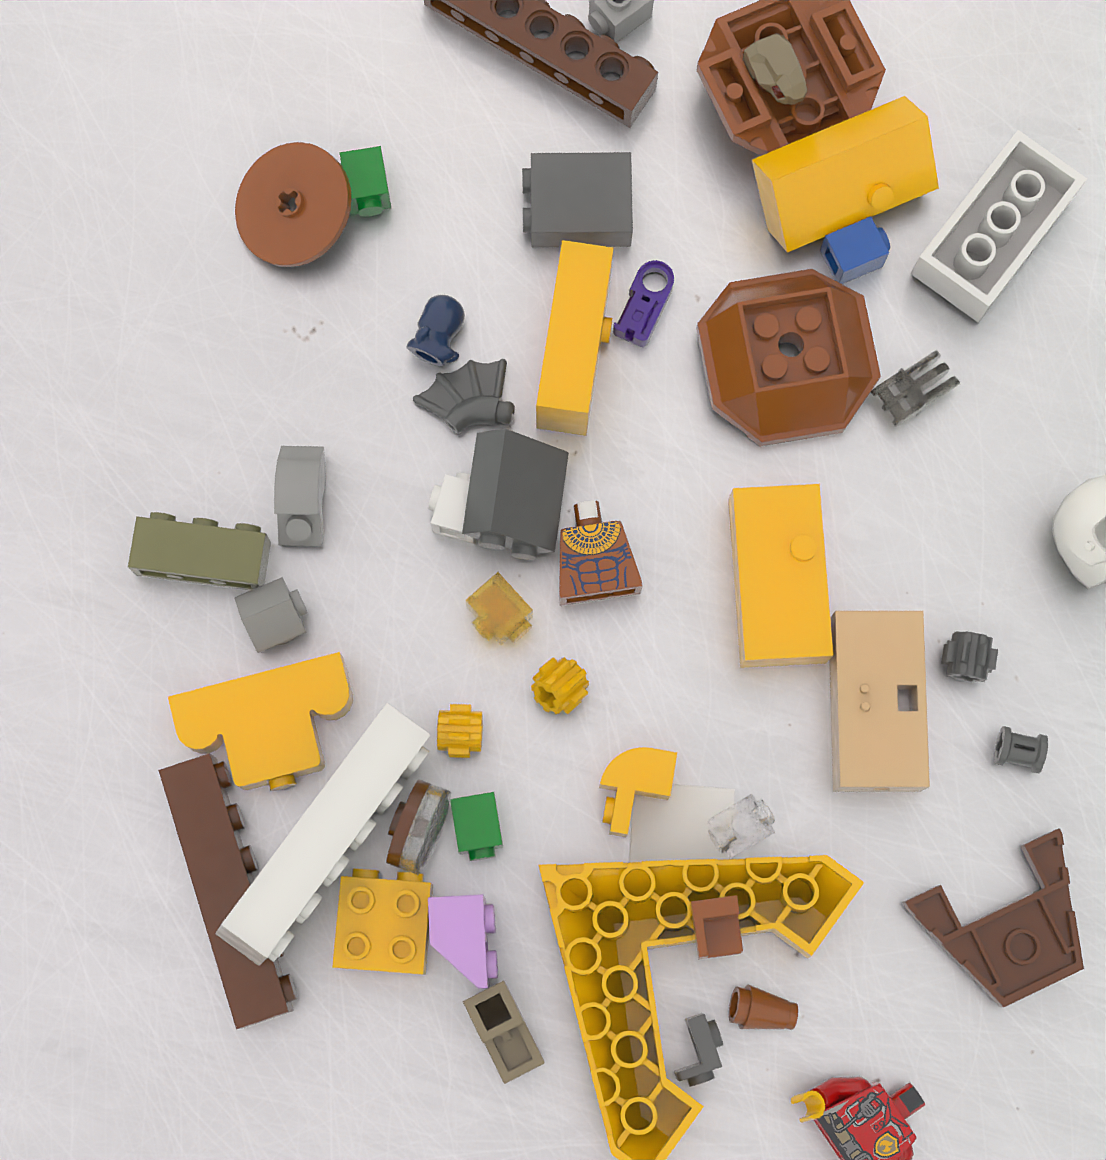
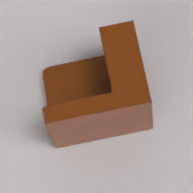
M737 895L691 901L690 907L698 960L741 954L743 952L738 918L740 911Z

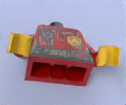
M831 1077L812 1090L794 1095L791 1098L792 1104L803 1101L806 1105L807 1113L804 1117L799 1118V1121L802 1123L813 1120L840 1160H912L914 1155L912 1144L917 1137L905 1119L924 1107L925 1102L910 1082L889 1096L880 1083H869L863 1077Z

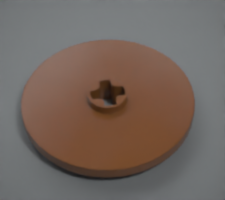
M293 142L269 150L249 168L237 193L235 219L238 232L244 244L254 255L276 266L296 267L318 259L336 243L347 224L351 209V188L348 177L338 160L316 145ZM291 198L295 199V204L297 205L293 212L288 204Z

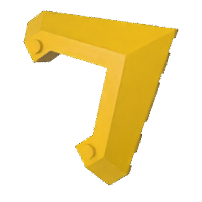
M828 855L538 865L610 1151L618 1160H666L704 1107L666 1078L648 949L696 943L690 907L691 901L737 895L741 936L772 932L808 959L814 954L864 884L861 879Z

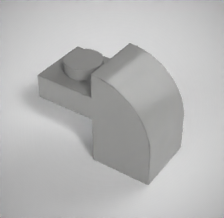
M281 446L274 485V514H277L278 545L322 546V498L326 486L324 446Z

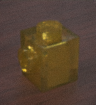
M499 572L465 600L467 609L475 616L471 624L487 642L494 638L500 645H503L508 639L515 643L532 628L529 621L533 618V609Z

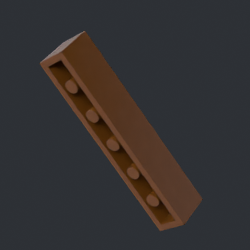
M208 753L158 770L236 1029H242L294 1011L291 1002L298 999L291 975L283 976L278 958L274 962L267 958L258 966L215 934L253 883L252 872L258 871L253 850L250 845L243 846L239 830L245 828L241 810L237 803L230 804L226 788L232 786L226 763L224 761L218 763L217 758Z

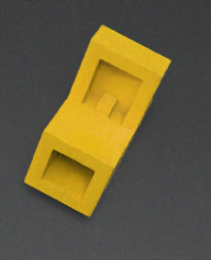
M639 747L619 754L609 763L599 785L600 789L616 791L615 798L606 797L602 823L610 824L609 835L627 837L634 794L664 800L670 798L677 752Z

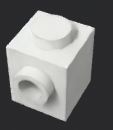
M459 472L456 477L445 474L442 487L434 486L429 501L428 510L434 511L431 520L433 533L474 544L475 538L462 534L471 474Z

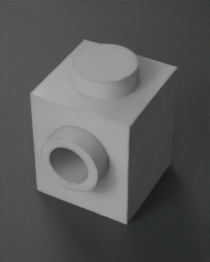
M589 0L588 20L597 34H605L617 43L652 17L654 0Z
M283 577L234 597L241 620L257 653L276 645L289 643L295 637L306 633L300 617L307 614L306 607L297 589L289 592Z

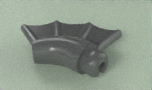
M505 359L492 363H480L469 360L464 366L454 372L443 374L439 372L436 374V379L428 390L413 396V401L416 404L445 419L446 424L456 434L474 424L497 425L498 422L506 425L510 424L513 421L512 414L515 413L514 404L510 401L504 402L501 398L507 366Z

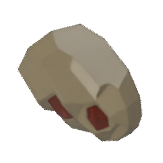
M774 34L760 39L744 50L743 61L752 80L757 82L759 88L771 93L776 101L782 104L793 105L803 101L807 94L805 78L792 45L784 35Z

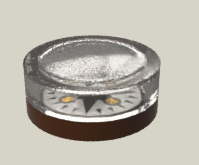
M420 779L417 780L407 802L401 801L391 821L388 835L393 836L387 854V864L418 876L422 873L425 865L433 855L444 829L449 811L451 791Z

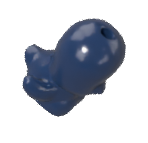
M448 295L431 297L426 303L418 321V330L416 331L415 338L408 342L406 348L419 359L442 367L445 363L455 362L459 358V353L451 349V341L464 323L465 313L462 305Z

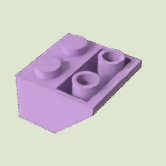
M483 894L428 897L430 945L478 989L490 988L489 979L498 978L497 951H488L487 933H496L495 908L493 904H486V898Z

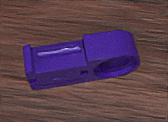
M652 260L644 263L639 268L629 289V300L618 323L614 322L613 334L616 337L639 347H645L648 344L673 290L674 273L669 265L662 261ZM658 272L666 278L667 285L663 290L653 292L644 286L643 278L648 273Z

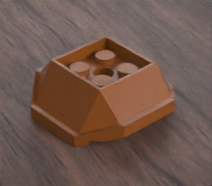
M759 0L715 20L697 63L696 71L732 142L762 156L871 110L886 69L850 0ZM774 34H781L791 43L807 86V94L803 101L793 105L777 102L771 93L766 92L758 82L752 80L743 61L744 50L754 42Z
M814 269L729 282L697 323L696 330L712 409L729 423L747 434L746 436L760 447L843 433L881 377L864 296ZM782 343H792L798 348L800 354L794 357L785 356L781 353L778 346Z

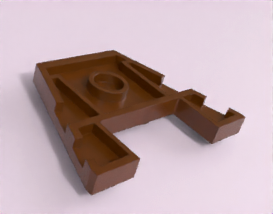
M1060 828L1020 846L1041 888L977 920L961 926L941 885H937L902 902L905 909L1000 1007H1006L1084 969L1075 911H1072L1068 886L1070 884L1068 867H1065L1062 848L1064 840Z

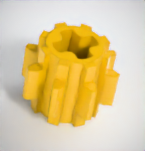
M553 657L540 667L539 672L532 678L535 681L531 685V690L534 691L535 695L533 698L548 713L553 711L555 714H559L563 710L566 714H569L588 695L586 690L589 686V681L586 679L587 673L573 659L567 660L564 657L557 662Z
M450 704V710H439L437 749L448 751L449 757L470 758V751L481 752L483 733L482 711H472L471 704Z

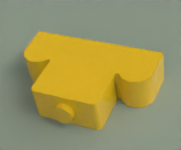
M340 652L168 696L176 734L186 747L200 754H208L218 750L224 742L235 785L243 790H251L269 785L270 791H275L296 785L295 778L324 769L325 761L314 717L318 715L320 718L328 721L344 717L350 711L353 704V693L344 658Z

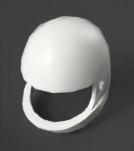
M1106 475L1088 479L1063 499L1054 515L1052 533L1058 552L1074 577L1087 589L1106 582Z

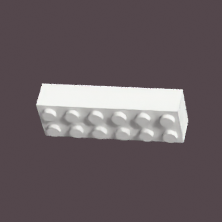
M386 703L215 934L258 966L267 958L273 962L279 958L295 936L288 930L292 923L297 921L302 924L310 916L323 898L316 893L317 889L321 884L329 887L337 879L350 861L343 855L349 847L356 851L359 845L364 842L377 824L370 818L372 814L376 812L382 815L403 788V786L397 783V780L400 776L407 780L427 756L429 750L423 747V745L430 737V734Z

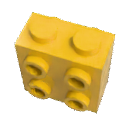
M353 868L352 877L341 876L332 968L426 975L429 940L428 897H432L433 884L423 882L424 874L397 872V880L379 879V870Z

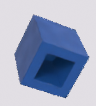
M870 216L825 235L820 252L834 280L844 284L882 268L889 255L890 242L882 227L877 228Z

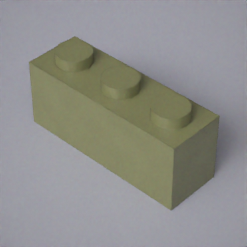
M151 512L150 518L136 516L128 568L136 576L253 590L265 584L271 541L266 533L261 532V527L252 524L237 523L235 524V529L218 527L219 522L207 518H193L192 523L177 522L176 517L171 514Z

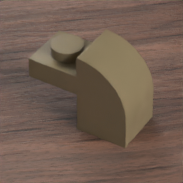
M504 980L462 1001L504 1084L545 1063Z

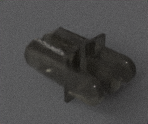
M937 350L905 370L901 368L898 373L871 391L874 397L878 395L884 403L881 407L884 412L889 410L894 417L892 423L895 427L914 415L917 416L924 407L960 385L958 378L953 376L923 395V391L941 380L950 370L948 365L943 362L916 380L913 379V377L932 366L941 357ZM893 385H895L900 392L896 396H894L889 389ZM904 400H906L909 406L911 407L906 412L900 405V403Z

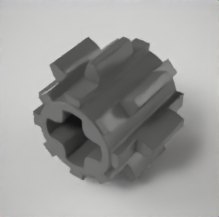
M968 631L952 633L951 641L948 640L947 644H944L941 664L948 665L946 675L958 680L985 682L988 673L996 670L998 649L992 648L993 638L985 634Z

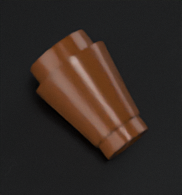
M749 984L745 988L735 987L729 1004L730 1023L738 1024L740 1029L793 1030L798 1019L797 1003L789 1002L786 999Z

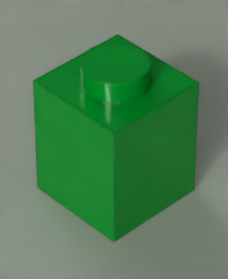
M381 146L339 152L341 165L346 172L351 188L350 214L370 217L382 213L384 209L392 208Z
M489 792L450 799L459 854H468L469 861L496 857L495 849L504 847L495 793Z

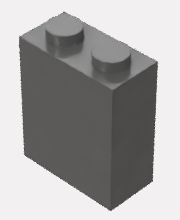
M631 152L531 153V168H522L523 194L531 193V208H523V233H531V247H561L562 240L606 247H631L633 234Z
M506 428L477 433L462 534L479 539L478 545L484 548L510 549L511 556L519 559L534 560L539 553L555 552L569 452Z

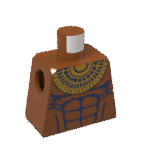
M584 501L575 504L574 513L577 526L560 530V606L641 594L642 580L621 521L602 523L599 501Z

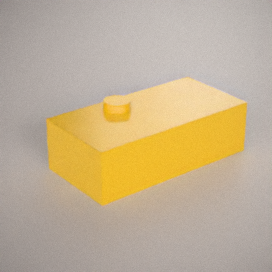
M906 96L752 159L767 230L787 253L865 218L873 217L939 189L928 116Z
M562 240L536 403V429L587 436L601 342L609 343L613 319L605 317L611 278L613 247Z
M820 484L733 488L728 499L740 668L826 664L833 657Z

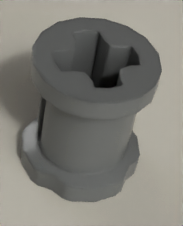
M1002 726L995 746L994 763L1003 766L1005 762L1027 766L1031 768V772L1039 774L1043 769L1047 756L1048 736L1039 734L1037 738L1013 733L1010 727Z

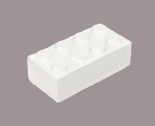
M1017 130L920 255L911 275L979 323L1077 195L1087 178Z

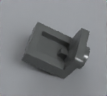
M703 1013L685 1018L699 1062L674 1071L676 1079L679 1082L687 1079L689 1087L714 1079L713 1070L723 1067L716 1049L723 1046L720 1031L715 1019L707 1022L706 1016Z

